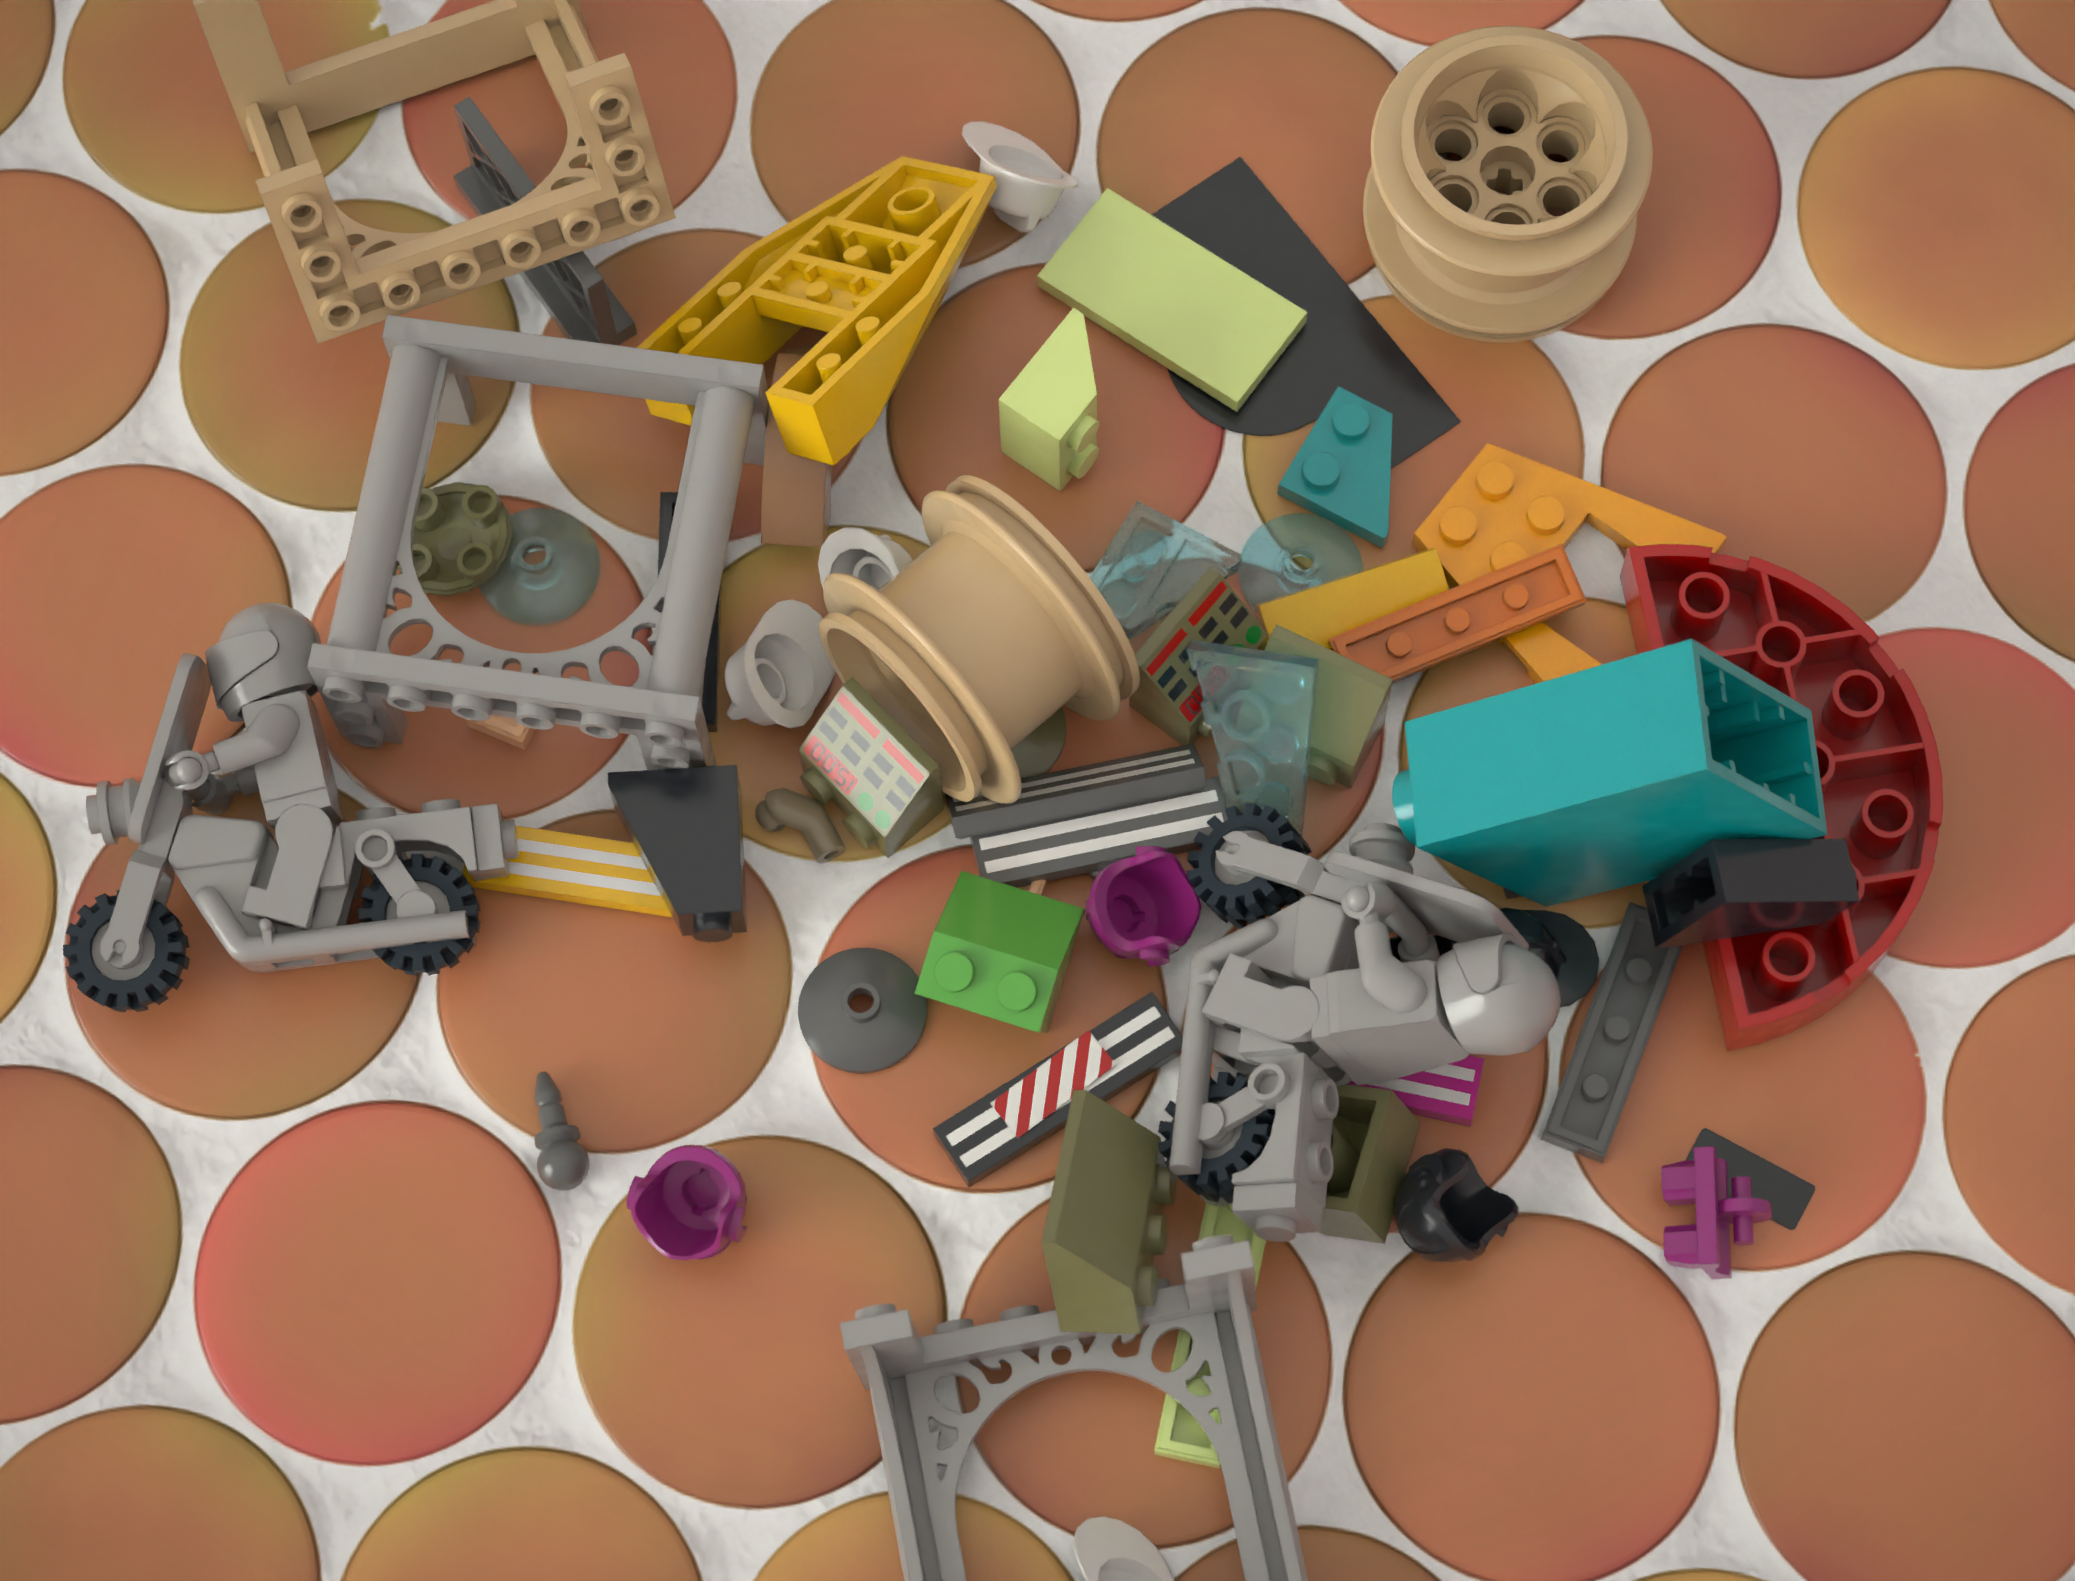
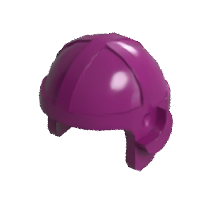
M1160 846L1136 847V856L1118 860L1102 869L1096 876L1089 898L1085 902L1086 920L1089 921L1097 939L1116 957L1130 960L1140 958L1148 960V967L1161 966L1170 963V955L1177 952L1190 939L1200 917L1201 902L1193 890L1195 887L1189 881L1186 871L1174 854L1167 853L1166 849Z
M683 1145L673 1148L664 1153L652 1165L645 1178L635 1176L631 1183L626 1204L627 1208L631 1210L634 1223L651 1245L670 1259L701 1260L714 1257L723 1252L732 1241L739 1243L747 1229V1226L742 1225L747 1203L745 1184L735 1165L726 1156L719 1153L717 1149L703 1145Z

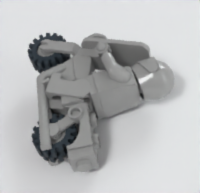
M260 603L249 606L236 613L225 624L218 643L205 651L207 665L199 656L189 653L182 655L171 683L142 781L139 782L134 778H126L123 781V785L112 786L110 781H101L97 783L96 795L86 797V814L91 834L101 833L106 845L118 844L120 837H129L132 842L138 843L139 847L138 851L135 850L129 859L121 888L117 890V895L109 896L104 893L95 897L96 904L90 908L84 905L77 912L81 917L76 925L69 923L66 934L70 936L69 945L63 944V956L69 961V966L66 967L69 977L77 983V988L85 996L103 1007H109L114 1011L126 1013V1010L141 1012L148 1010V1005L154 1002L160 1005L169 999L166 994L172 988L176 990L183 982L179 978L183 969L188 970L190 958L186 956V948L190 947L188 936L183 933L181 928L183 925L179 919L166 907L176 873L225 950L234 960L253 972L265 973L381 958L393 969L396 970L397 968L409 975L418 976V973H427L430 976L438 974L441 968L446 966L452 968L460 962L458 958L464 952L469 953L472 947L476 946V933H479L481 924L478 917V911H481L479 901L475 896L472 886L455 866L452 867L439 857L434 856L433 859L426 858L423 854H411L410 859H405L403 852L437 851L454 856L466 865L468 872L475 882L485 879L509 877L508 859L519 858L515 820L503 821V813L498 804L461 808L460 800L443 799L421 804L422 813L396 816L395 808L378 807L356 812L357 821L345 822L316 704L311 699L319 690L307 665L312 643L321 644L319 633L307 617L298 610L280 603ZM212 684L217 708L224 711L229 721H244L246 731L214 743V751L201 755L198 752L192 751ZM221 768V771L224 775L231 772H235V774L221 779L220 777L212 774L211 772L220 770ZM242 792L244 797L260 792L266 820L275 830V838L279 848L274 842L272 833L260 821L192 814V806L204 813L217 815L227 810L234 794ZM365 866L374 881L370 887L365 886L361 894L364 901L362 908L358 909L359 920L362 923L346 925L354 898H358L357 892Z
M1245 803L1244 814L1234 805L1225 809L1228 820L1223 823L1216 815L1208 820L1207 824L1213 831L1209 836L1199 831L1193 840L1201 848V851H1189L1187 862L1194 869L1187 871L1189 881L1195 887L1193 889L1194 892L1226 924L1230 922L1239 930L1201 947L1193 956L1190 965L1176 1103L1170 1100L1165 1108V1111L1173 1117L1172 1122L1160 1121L1158 1132L1167 1140L1158 1142L1160 1153L1167 1159L1164 1163L1168 1169L1197 1195L1200 1196L1201 1194V1198L1205 1202L1215 1206H1228L1233 1203L1232 1212L1247 1224L1258 1237L1269 1241L1285 1242L1295 1239L1296 1233L1321 1232L1323 1208H1325L1327 1182L1330 1181L1333 1174V1155L1330 1147L1333 1119L1336 1117L1339 1108L1338 1086L1347 1084L1351 1080L1357 1085L1387 1082L1466 1059L1469 1054L1506 1056L1529 1051L1542 1041L1555 1024L1560 1011V992L1551 968L1538 955L1528 950L1529 944L1494 904L1471 892L1413 874V867L1409 861L1415 855V845L1405 837L1399 827L1387 823L1370 824L1364 828V831H1360L1351 837L1349 842L1351 855L1331 851L1323 864L1308 855L1312 852L1308 843L1282 814L1280 815L1274 808L1267 805L1262 810L1256 803ZM1427 932L1460 943H1455L1454 949L1440 956L1435 938L1432 935H1427ZM1388 933H1397L1401 938L1398 944L1400 961L1392 956ZM1211 1064L1214 1065L1213 1079L1210 1077Z

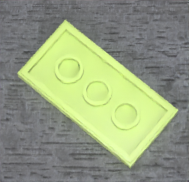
M1109 188L1104 191L1037 275L1038 287L1071 308L1077 309L1090 320L1236 412L1307 322V312Z

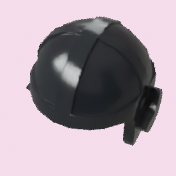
M1443 1148L1432 1154L1422 1156L1409 1166V1171L1399 1186L1395 1200L1394 1216L1395 1225L1403 1241L1420 1257L1436 1262L1472 1261L1484 1253L1494 1235L1504 1236L1508 1225L1517 1217L1519 1207L1508 1195L1487 1186L1468 1153L1458 1149Z

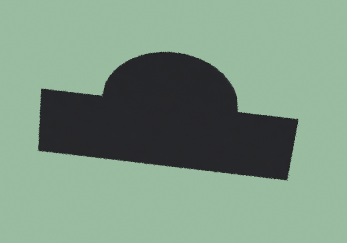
M1241 157L1152 214L1155 218L1307 312V322L1237 412L1168 369L1178 392L1201 416L1222 428L1242 434L1257 436L1284 434L1313 421L1317 422L1339 386L1393 414L1391 469L1461 422Z

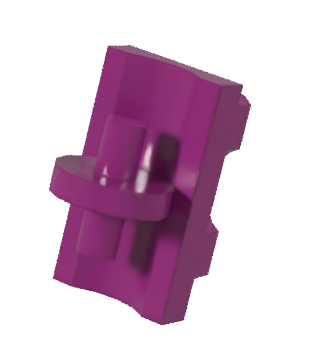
M1714 1146L1695 1147L1694 1160H1685L1661 1167L1664 1201L1669 1206L1696 1204V1224L1665 1226L1663 1232L1664 1257L1674 1267L1702 1269L1711 1279L1732 1278L1730 1224H1733L1735 1245L1754 1244L1753 1223L1768 1221L1772 1218L1771 1202L1760 1198H1752L1751 1178L1745 1176L1731 1178L1732 1198H1729L1727 1161L1716 1158V1148Z

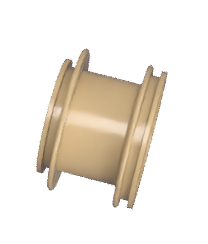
M1507 25L1472 29L1443 39L1422 51L1397 74L1387 88L1379 104L1372 128V165L1364 189L1363 219L1367 241L1376 268L1394 296L1417 317L1440 330L1465 339L1493 343L1520 342L1552 334L1579 320L1603 298L1624 268L1634 242L1637 212L1644 200L1650 182L1653 162L1652 137L1645 112L1631 86L1608 61L1583 44L1566 36L1532 27ZM1505 126L1514 130L1515 133L1500 134L1492 128ZM1452 152L1458 154L1463 159L1448 161L1439 155ZM1560 154L1569 161L1564 163L1554 162L1548 159L1546 155ZM1497 192H1505L1506 195L1499 194ZM1559 208L1568 213L1554 217L1547 210Z
M962 475L947 486L946 491L935 490L924 497L922 502V519L931 547L879 590L854 576L844 573H832L825 578L823 597L828 615L819 622L818 631L826 655L842 683L845 684L853 677L940 766L942 791L964 802H969L980 794L994 802L1012 804L1019 799L1022 784L1019 769L1011 750L1063 705L1089 719L1098 721L1113 719L1119 712L1120 700L1129 698L1138 689L1140 672L1134 651L1117 617L1095 584L1065 547L1040 521L1008 494L983 479L971 475Z

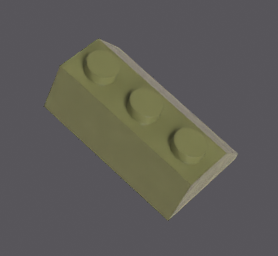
M1073 1090L1041 1241L1060 1331L1141 1334L1145 1306L1154 1307L1157 1301L1158 1272L1153 1263L1155 1255H1164L1166 1251L1167 1219L1163 1215L1164 1204L1173 1205L1175 1202L1177 1178L1165 1165L1164 1156L1159 1151L1158 1142H1161V1137L1087 1090Z

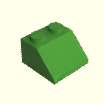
M961 871L933 932L914 994L1038 1033H1047L1085 909Z

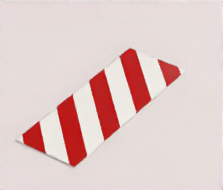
M1088 1030L990 1104L1016 1137L1019 1138L1072 1099L1073 1090H1084L1116 1066V1063Z

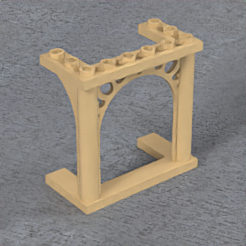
M192 0L250 153L255 151L264 177L255 181L317 343L384 321L387 315L398 316L676 218L632 67L625 53L601 61L598 60L588 39L589 33L579 0H494L288 72H284L258 0ZM536 54L567 122L568 134L564 151L551 173L530 193L510 206L438 231L423 233H396L370 228L349 218L337 207L331 197L307 133ZM583 164H586V167H587V168H577V167H579V166H581V165H583ZM359 244L352 250L351 245Z

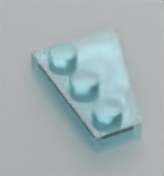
M1192 640L1187 647L1191 668L1196 670L1203 695L1201 707L1206 725L1211 726L1219 757L1217 769L1227 807L1235 805L1244 814L1245 803H1256L1262 810L1265 805L1270 806L1280 815L1282 814L1299 834L1303 836L1319 659Z

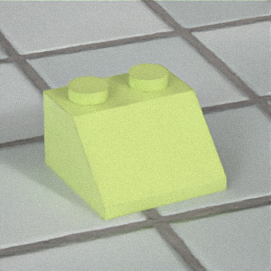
M1075 308L1070 311L998 399L1001 452L1060 492L1073 475L1080 479L1089 471L1100 451V448L1097 447V431L1100 422L1097 421V391L1084 314Z

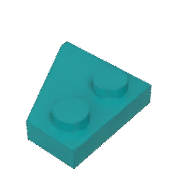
M1338 386L1278 485V495L1383 549L1389 532L1393 414Z

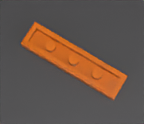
M1560 544L1329 638L1328 645L1330 650L1393 679L1392 683H1395L1585 605L1587 600L1563 545Z

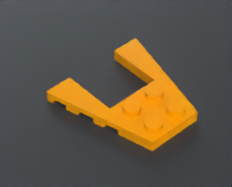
M1487 443L1415 531L1412 543L1420 552L1437 548L1446 581L1451 588H1454L1562 544L1565 549L1585 523H1588L1626 550H1628V547L1683 544L1713 547L1712 553H1719L1724 547L1727 536ZM1543 622L1498 640L1501 645L1506 643L1527 667V675L1535 684L1603 665Z

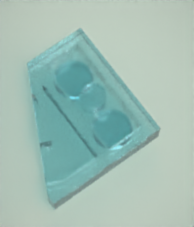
M1136 501L1090 576V579L1114 612L1127 638L1131 639L1168 616L1210 566L1218 571L1224 579L1235 574L1242 564V555Z

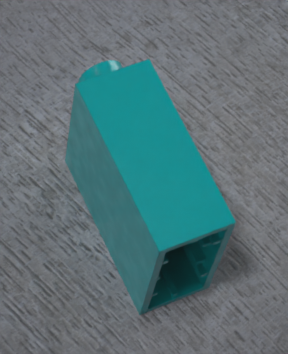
M1693 639L1405 721L1409 769L1401 771L1396 775L1392 788L1393 807L1398 824L1405 837L1413 845L1545 907L1652 880L1712 839H1813L1828 835L1811 710Z

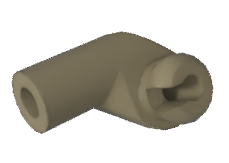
M780 788L767 792L765 800L758 803L755 809L758 823L767 831H781L785 825L800 830L818 863L831 861L840 856L846 849L827 811L818 800L786 788Z

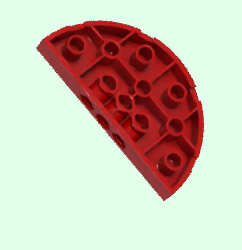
M1655 544L1628 547L1620 573V581L1637 654L1693 639L1811 710L1828 834L1813 839H1845L1851 865L1856 873V887L1860 901L1823 924L1703 942L1727 1051L1758 1045L1801 1028L1823 1016L1845 1000L1874 972L1889 953L1922 897L1933 870L1939 828L1942 824L1943 784L1937 743L1927 712L1904 669L1898 670L1893 660L1878 644L1880 637L1848 606L1820 586L1788 569L1757 557L1750 556L1748 561L1725 554L1712 553L1713 547L1683 544Z

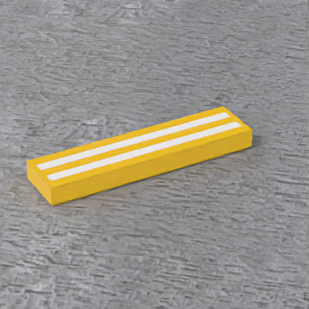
M516 826L519 858L508 859L509 877L485 879L475 882L465 864L462 874L474 888L672 917L637 849L630 842Z

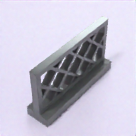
M470 96L454 105L471 166L454 175V180L458 190L477 216L510 206L535 189L536 186ZM583 251L519 273L567 339L620 345L637 334L635 322Z

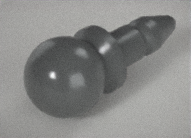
M540 1072L536 1079L534 1097L536 1106L540 1108L538 1115L542 1131L534 1137L535 1147L541 1150L537 1159V1170L541 1180L547 1186L559 1191H568L578 1187L586 1179L590 1161L584 1147L577 1142L580 1139L579 1128L567 1124L564 1107L560 1104L562 1098L559 1089L547 1072Z

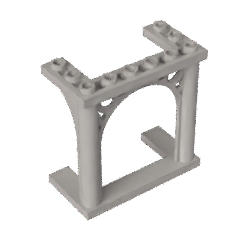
M387 315L382 339L390 358V365L326 645L312 643L307 665L340 735L345 736V739L350 743L368 748L381 747L383 742L403 744L407 719L403 710L421 712L426 709V706L451 709L453 714L475 721L488 720L490 715L515 718L519 724L539 730L552 729L554 724L579 727L583 733L603 739L616 738L618 733L637 735L647 770L716 766L702 708L705 662L743 463L764 465L769 401L765 393L768 388L764 365ZM467 375L695 406L667 551L660 573L650 592L638 608L614 629L595 640L567 650L550 653H519L497 649L480 643L453 627L434 608L420 585L413 558V532L437 421L472 426L476 401ZM400 565L402 574L396 575L397 566ZM402 593L412 599L411 607L397 610L394 602L395 594ZM664 602L663 611L660 613L657 609ZM388 609L396 611L386 618ZM414 624H425L433 629L430 642L420 652L411 656L391 653V642L402 629ZM644 628H655L653 634L648 638L649 646H655L654 655H650L646 647L634 639L637 631ZM445 649L458 650L464 654L463 660L460 663H453L452 659H437ZM621 651L628 654L639 667V676L632 686L613 685L604 677L600 665L606 653ZM510 663H517L521 666L520 672L504 670V668ZM569 667H583L588 670L590 681H583L575 676H570V679L563 678V673Z
M1213 1236L1193 1243L1192 1252L1182 1253L1181 1261L1184 1284L1170 1286L1168 1279H1158L1156 1305L1154 1307L1145 1306L1141 1334H1144L1140 1342V1349L1137 1355L1131 1357L1117 1356L1113 1352V1345L1118 1338H1122L1121 1342L1123 1345L1131 1343L1138 1334L1060 1331L1056 1310L1039 1313V1308L1035 1305L1005 1310L999 1314L1000 1321L974 1326L972 1319L946 1321L934 1326L935 1334L924 1337L919 1336L909 1310L896 1311L893 1304H879L859 1309L854 1313L855 1320L840 1323L844 1350L865 1390L870 1389L904 1581H967L957 1527L956 1496L959 1477L970 1446L989 1418L1016 1394L1048 1378L1068 1373L1089 1371L1117 1373L1151 1384L1180 1403L1202 1427L1213 1445L1221 1465L1245 1581H1309L1251 1311H1256L1257 1308L1255 1267L1249 1240L1234 1243L1233 1236ZM1171 1330H1185L1191 1336L1193 1342L1188 1360L1180 1368L1172 1372L1165 1373L1157 1370L1152 1362V1354L1158 1340ZM1092 1344L1088 1352L1084 1353L1083 1345ZM1068 1349L1071 1352V1359L1068 1363L1058 1365L1052 1360L1054 1351ZM1039 1355V1363H1036L1029 1356ZM1000 1362L1007 1363L1012 1368L1011 1377L1007 1381L998 1384L989 1383L984 1374L977 1368L984 1366L995 1371L1002 1369ZM1208 1363L1211 1376H1202V1381L1208 1386L1210 1395L1197 1396L1190 1393L1186 1383L1195 1378L1204 1364ZM948 1375H956L969 1380L979 1392L980 1402L978 1407L973 1412L965 1414L955 1413L946 1409L936 1397L935 1387L937 1382L942 1377ZM1216 1409L1219 1412L1220 1424L1210 1415ZM931 1418L944 1427L957 1429L958 1438L953 1445L942 1450L938 1448L941 1432L940 1430L931 1432L929 1422ZM938 1466L946 1467L943 1480H940Z

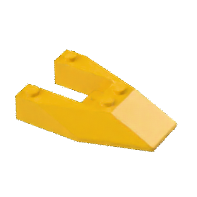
M901 156L745 248L637 348L762 365L803 326L828 332L765 393L787 453L834 466L876 424L940 307L997 188L995 176ZM645 399L651 415L691 426L695 406Z

